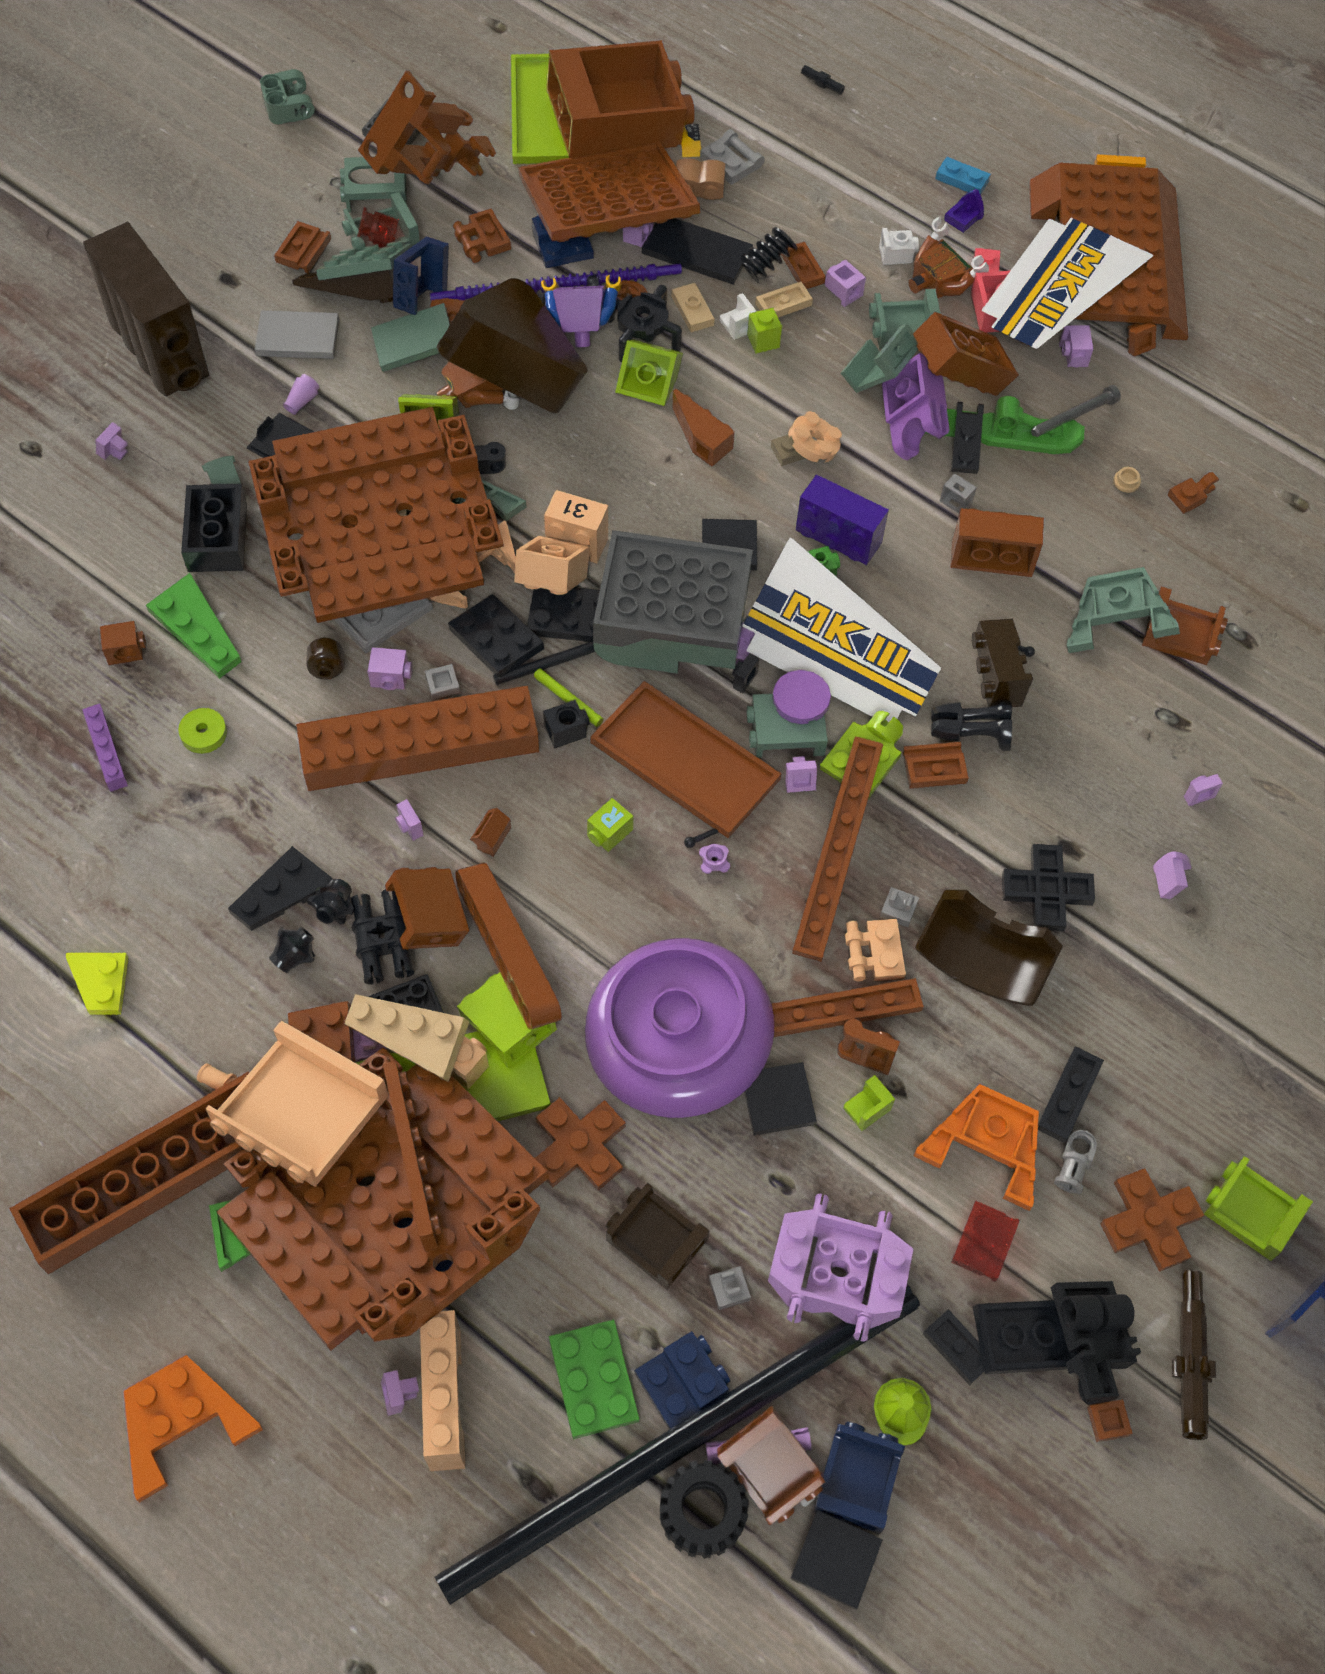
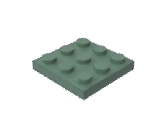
M402 241L388 243L387 247L380 249L378 245H370L358 252H355L354 248L339 251L340 254L331 256L332 259L323 261L324 265L316 270L318 280L393 269L394 259L410 249L412 244L403 245Z

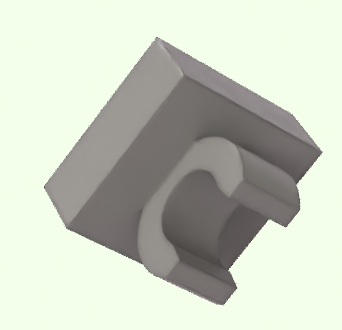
M891 887L880 917L886 920L897 919L898 924L909 927L919 897Z
M741 1266L709 1275L708 1279L718 1310L750 1301L751 1296Z

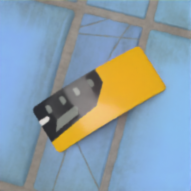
M698 124L684 125L681 142L682 157H700L701 142Z

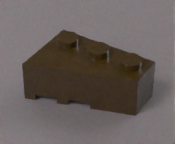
M1013 618L979 621L976 632L972 633L973 649H977L979 656L976 660L977 672L982 674L983 678L981 694L983 699H987L988 707L998 705L1001 701H1011L1012 707H1022L1033 681L1032 674H1025L1022 665L1027 664V659L1025 655H1019L1018 646H1020L1021 641Z

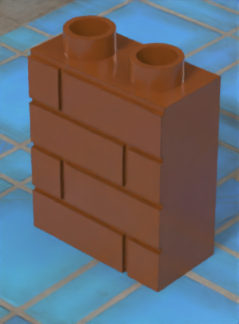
M662 40L549 50L546 90L569 158L660 141L664 148L681 145L684 125H692L694 122V103L690 94H681L682 75L680 64L677 60L669 61Z

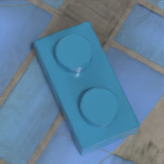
M946 157L937 170L935 179L966 192L978 189L981 195L990 180L991 174Z

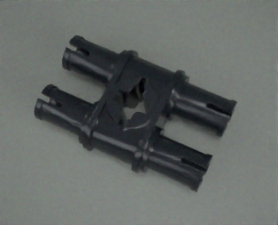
M385 889L381 892L385 915L373 917L370 895L361 894L362 906L358 894L351 898L355 918L351 929L355 933L357 945L355 953L362 961L365 984H374L373 972L377 984L384 980L380 956L392 954L396 978H404L403 966H405L407 978L415 973L410 953L412 949H402L400 937L405 932L406 926L395 891H392V900L389 891ZM385 933V937L380 938V934Z

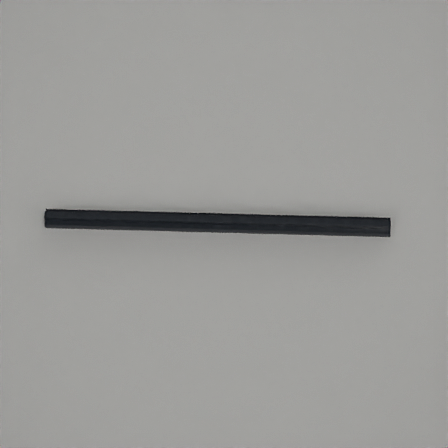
M908 1284L900 1317L869 1329L868 1340L919 1309V1300L912 1293ZM841 1321L435 1576V1579L449 1605L456 1602L701 1447L705 1442L712 1440L866 1342L861 1341L863 1329H861L859 1340H856L853 1337L856 1325Z

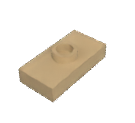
M800 281L757 296L755 305L759 311L774 308L779 318L812 306L813 298Z
M696 283L672 289L671 297L690 333L714 326L715 318Z

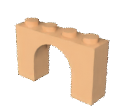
M455 1310L441 1311L420 1328L423 1456L430 1471L465 1469L464 1431L460 1419L458 1394V1364H462L461 1330Z

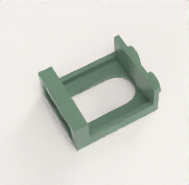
M364 157L344 158V168L340 169L341 184H344V186L340 187L341 202H346L348 212H351V200L391 199L390 194L400 192L407 205L406 174L394 173V183L356 184L351 182V173L358 169H371L372 167Z
M400 192L390 194L392 207L355 219L351 218L347 208L343 209L345 220L342 221V227L345 235L351 236V244L355 252L362 251L366 247L361 236L362 233L394 222H398L405 236L379 244V249L387 247L388 243L402 241L403 245L412 244V246L420 241L418 225Z

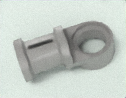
M1085 1130L1075 1131L1066 1142L1062 1157L1064 1164L1060 1176L1055 1177L1054 1184L1066 1192L1081 1194L1083 1191L1082 1181L1086 1169L1091 1167L1097 1148L1096 1139L1090 1132ZM1078 1138L1086 1140L1090 1146L1089 1152L1085 1154L1076 1152L1072 1145L1073 1140Z

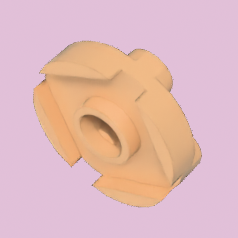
M809 411L804 416L796 418L788 432L789 438L792 435L794 440L792 445L801 456L813 462H818L819 459H826L825 462L831 461L841 446V431L821 419L815 412Z

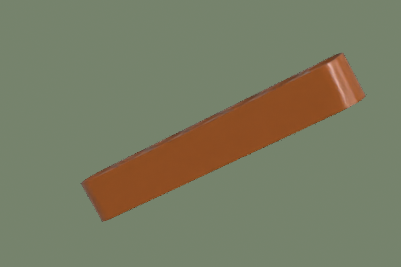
M483 862L456 870L455 878L459 892L528 1029L531 1030L560 1021L562 1014L559 1002L487 863Z

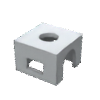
M954 473L943 485L940 502L959 514L961 508L968 509L972 505L977 487ZM952 499L960 504L958 508L950 503Z

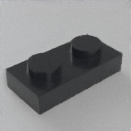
M949 1309L923 1332L928 1341L969 1386L984 1373L979 1342Z

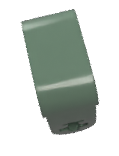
M292 69L267 74L260 79L264 105L268 118L273 124L279 125L305 120L314 114L315 108L311 97L301 94L305 91L307 84L300 70Z

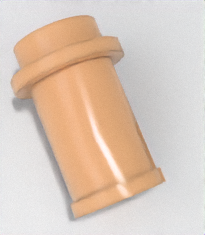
M208 1063L204 1064L197 1074V1081L215 1090L237 1078L235 1074H226Z

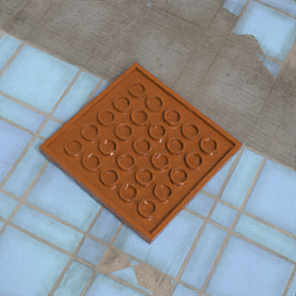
M660 141L518 167L519 177L552 241L564 242L573 237H590L594 233L616 232L620 228L626 227L638 228L647 223H664L668 219L678 217L689 218L694 214L700 213V203Z

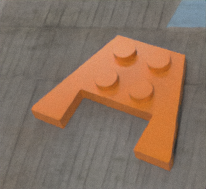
M979 1084L956 1107L952 1114L917 1147L914 1157L940 1169L952 1141L967 1146L1014 1169L1002 1199L1030 1211L1034 1204L1033 1188L1036 1172L1035 1152L1037 1150L1039 1111Z
M187 1355L124 1390L132 1478L136 1500L140 1503L168 1486L154 1456V1452L219 1415L234 1446L263 1430L258 1421Z

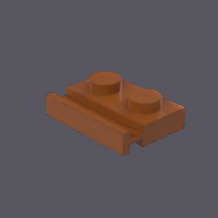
M297 221L275 253V262L296 270L301 268L305 270V273H309L331 241L330 232L326 231L324 233L320 231V228Z
M961 742L904 746L902 753L905 758L909 789L967 784L969 777L964 754L961 750Z

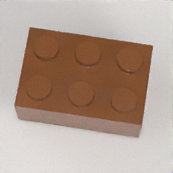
M961 508L952 540L950 568L1032 577L1043 545L1044 518L1032 515H1016Z

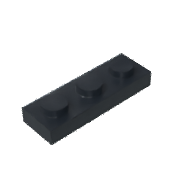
M1076 1046L1074 1047L1038 1123L1039 1131L1066 1143L1104 1062L1103 1059Z

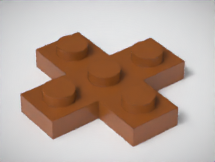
M560 1097L535 1117L539 1126L554 1141L535 1157L548 1171L549 1179L546 1181L552 1188L578 1168L599 1191L623 1170V1166L604 1145L626 1127V1122L605 1100L581 1120Z
M1145 1168L1116 1179L1114 1185L1127 1211L1106 1218L1100 1223L1114 1253L1144 1242L1159 1272L1188 1261L1191 1255L1177 1229L1198 1221L1204 1216L1190 1187L1187 1186L1160 1197Z

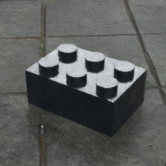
M242 483L186 485L181 554L187 572L244 571L247 501Z

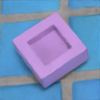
M1218 774L1209 777L1199 776L1190 782L1184 798L1189 806L1215 798L1223 783Z
M406 799L396 804L399 816L395 817V820L401 832H408L413 841L422 837L421 821L408 800Z

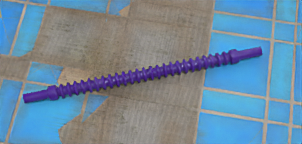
M648 264L646 268H643L641 265L639 269H636L633 266L632 270L626 267L624 271L621 268L618 271L612 269L611 272L605 269L604 273L598 270L596 275L599 286H602V283L606 284V276L610 275V282L613 284L618 281V277L621 278V281L634 280L637 282L638 279L644 281L645 278L652 281L661 276L682 274L681 264L664 266ZM590 271L589 275L583 272L581 276L579 273H576L575 276L569 274L568 277L562 274L561 278H558L557 275L554 278L559 287H579L582 285L586 286L587 278L595 274L593 271ZM547 276L545 282L547 287H551L553 279ZM540 277L538 281L535 278L532 281L525 280V283L530 285L536 293L539 290L542 293L545 292L541 285L543 277ZM492 283L489 286L482 284V287H478L476 284L475 288H471L468 285L467 289H464V286L455 287V290L430 293V299L432 301L449 298L466 301V299H470L494 286Z

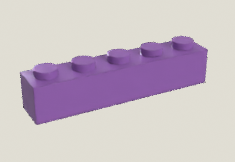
M97 704L82 709L110 792L128 786L101 705Z

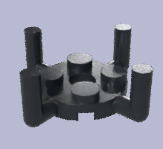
M659 285L653 294L644 292L636 297L629 295L623 300L617 298L615 309H617L618 328L624 332L619 338L620 362L623 360L627 340H632L634 337L645 342H651L663 331L672 334L671 350L678 352L681 350L682 328L669 321V311L666 308V286ZM614 310V312L612 313V315H611V317H610V319H609L608 322H613V321H614V319H615V310ZM643 313H645V314H648L649 316H648V317H645V318H641V317H638L637 315H642Z

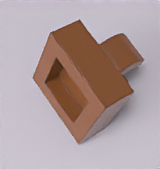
M1150 321L1142 325L1134 323L1127 326L1129 330V337L1127 338L1128 353L1135 357L1155 349L1157 325Z

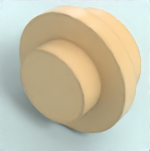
M1124 467L1119 470L1113 480L1115 487L1126 493L1136 491L1141 484L1139 472L1132 467Z

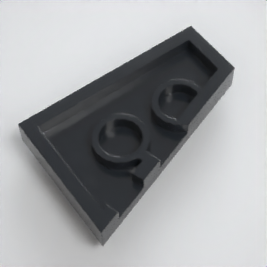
M292 846L230 905L228 910L231 915L253 931L285 914V910L300 902L302 904L306 903L309 897L316 894L315 890L317 887H325L333 878Z

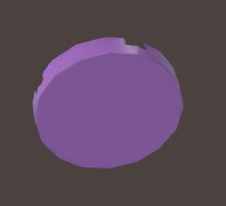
M796 670L780 677L775 684L772 700L778 714L782 718L796 724H808L809 721L821 719L828 711L831 693L828 684L819 675L810 671Z

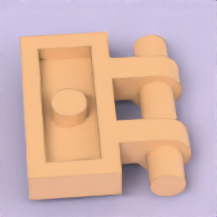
M897 919L867 921L866 932L859 931L857 921L846 923L847 933L844 936L845 943L850 949L851 958L848 959L849 970L853 971L854 981L865 980V971L870 970L873 971L874 981L905 979L906 971ZM869 945L870 957L862 955L861 946Z

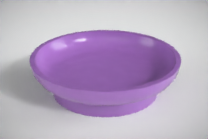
M674 938L653 942L621 958L609 969L597 985L588 1006L585 1024V1041L588 1056L594 1071L604 1086L619 1100L632 1108L647 1114L668 1118H684L706 1114L725 1106L739 1097L751 1086L764 1068L774 1038V1015L771 1001L764 985L752 968L739 956L722 946L690 938Z

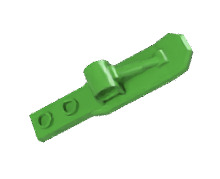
M1004 396L996 402L994 413H983L981 443L987 446L1047 454L1071 453L1083 443L1085 426L1073 419L1041 436L1035 437L1031 434L1032 428L1047 421V419H1039L1024 413V409L1020 407V401L1017 398ZM947 409L949 433L945 436L954 437L956 410ZM962 411V412H967V413H977V412Z

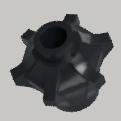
M332 879L325 887H317L315 890L316 895L309 897L307 900V904L316 910L318 920L326 924H330L333 921L338 922L340 925L345 924L346 915H353L354 907L350 903L351 886L341 879Z
M281 927L277 934V945L269 959L285 973H288L298 965L312 963L315 960L311 943L314 937L303 927H300L298 930H286Z

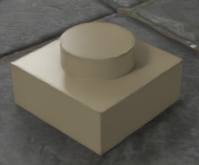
M785 435L771 440V448L781 466L806 459L792 446L794 443L792 435L790 438L789 435Z

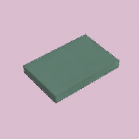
M444 303L418 311L416 315L409 314L371 327L379 364L383 372L439 353L437 344L450 326L449 316Z

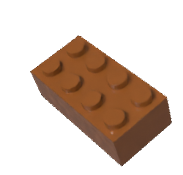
M934 312L913 333L918 342V350L926 357L929 362L928 368L936 376H944L952 382L957 381L968 388L973 387L982 393H989L994 396L999 395L1019 376L996 336L945 315Z

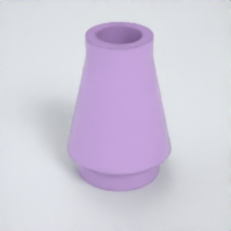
M306 374L297 377L283 404L284 408L296 415L301 408L318 395V383Z

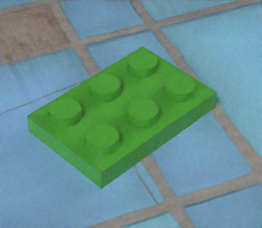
M614 1319L549 1336L573 1440L639 1422Z

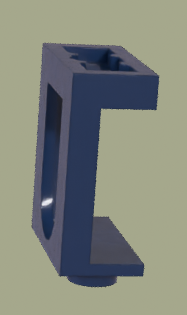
M426 236L394 259L393 308L416 315L417 299L427 290L433 292L447 291L448 243ZM421 256V272L418 277V266L410 263Z

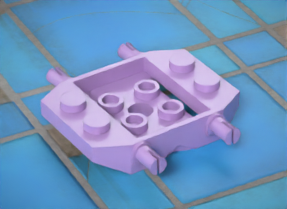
M817 1194L813 1210L784 1214L768 1282L786 1305L789 1306L787 1319L792 1322L795 1311L794 1323L801 1321L803 1311L810 1313L831 1312L844 1322L856 1325L853 1335L856 1340H859L861 1329H863L861 1341H867L869 1329L900 1317L913 1248L889 1230L893 1217L890 1212L887 1213L885 1222L886 1211L879 1212L877 1227L826 1214L829 1198L824 1194L822 1205H820L822 1194ZM813 1236L818 1237L807 1286L802 1288ZM872 1253H877L867 1305H864L862 1301ZM840 1267L846 1271L847 1275L838 1277L831 1272V1269Z

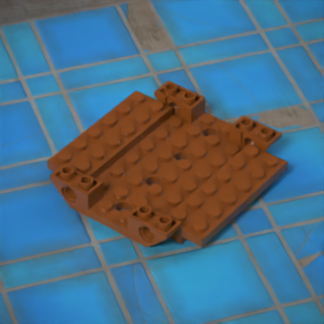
M433 407L275 440L272 442L276 455L248 461L280 597L309 591L317 623L483 586L484 579L476 553L504 547L491 500L487 499L479 473L477 454L465 415L441 419L437 423ZM459 497L465 499V502L461 504L452 502V500ZM404 509L412 511L407 516L398 514L399 511ZM350 521L358 523L353 528L344 527V524ZM295 533L303 535L298 540L289 539Z
M384 1047L359 1064L361 1067L384 1079L387 1091L388 1087L383 1064L396 1061L399 1072L403 1070L402 1065ZM414 1065L406 1071L410 1090L405 1091L406 1100L412 1099L416 1118L410 1120L412 1128L418 1126L422 1146L417 1147L418 1156L424 1155L429 1175L423 1176L424 1184L431 1185L435 1204L429 1207L431 1215H438L442 1234L436 1235L438 1249L425 1252L419 1237L390 1096L387 1097L316 1187L306 1181L303 1183L297 1182L287 1173V1169L280 1165L277 1167L271 1166L254 1149L251 1152L243 1149L223 1163L242 1188H249L217 1211L220 1219L330 1351L357 1330L362 1335L367 1333L374 1342L411 1336L521 1247L540 1211V1206L529 1194L549 1179L548 1171L452 1075L449 1082L418 1065ZM368 1176L375 1177L372 1184L368 1186L359 1185L363 1178ZM406 1217L413 1218V1222L408 1227H397L401 1219ZM450 1260L453 1262L452 1266L446 1271L440 1272L436 1270V1266L441 1261Z

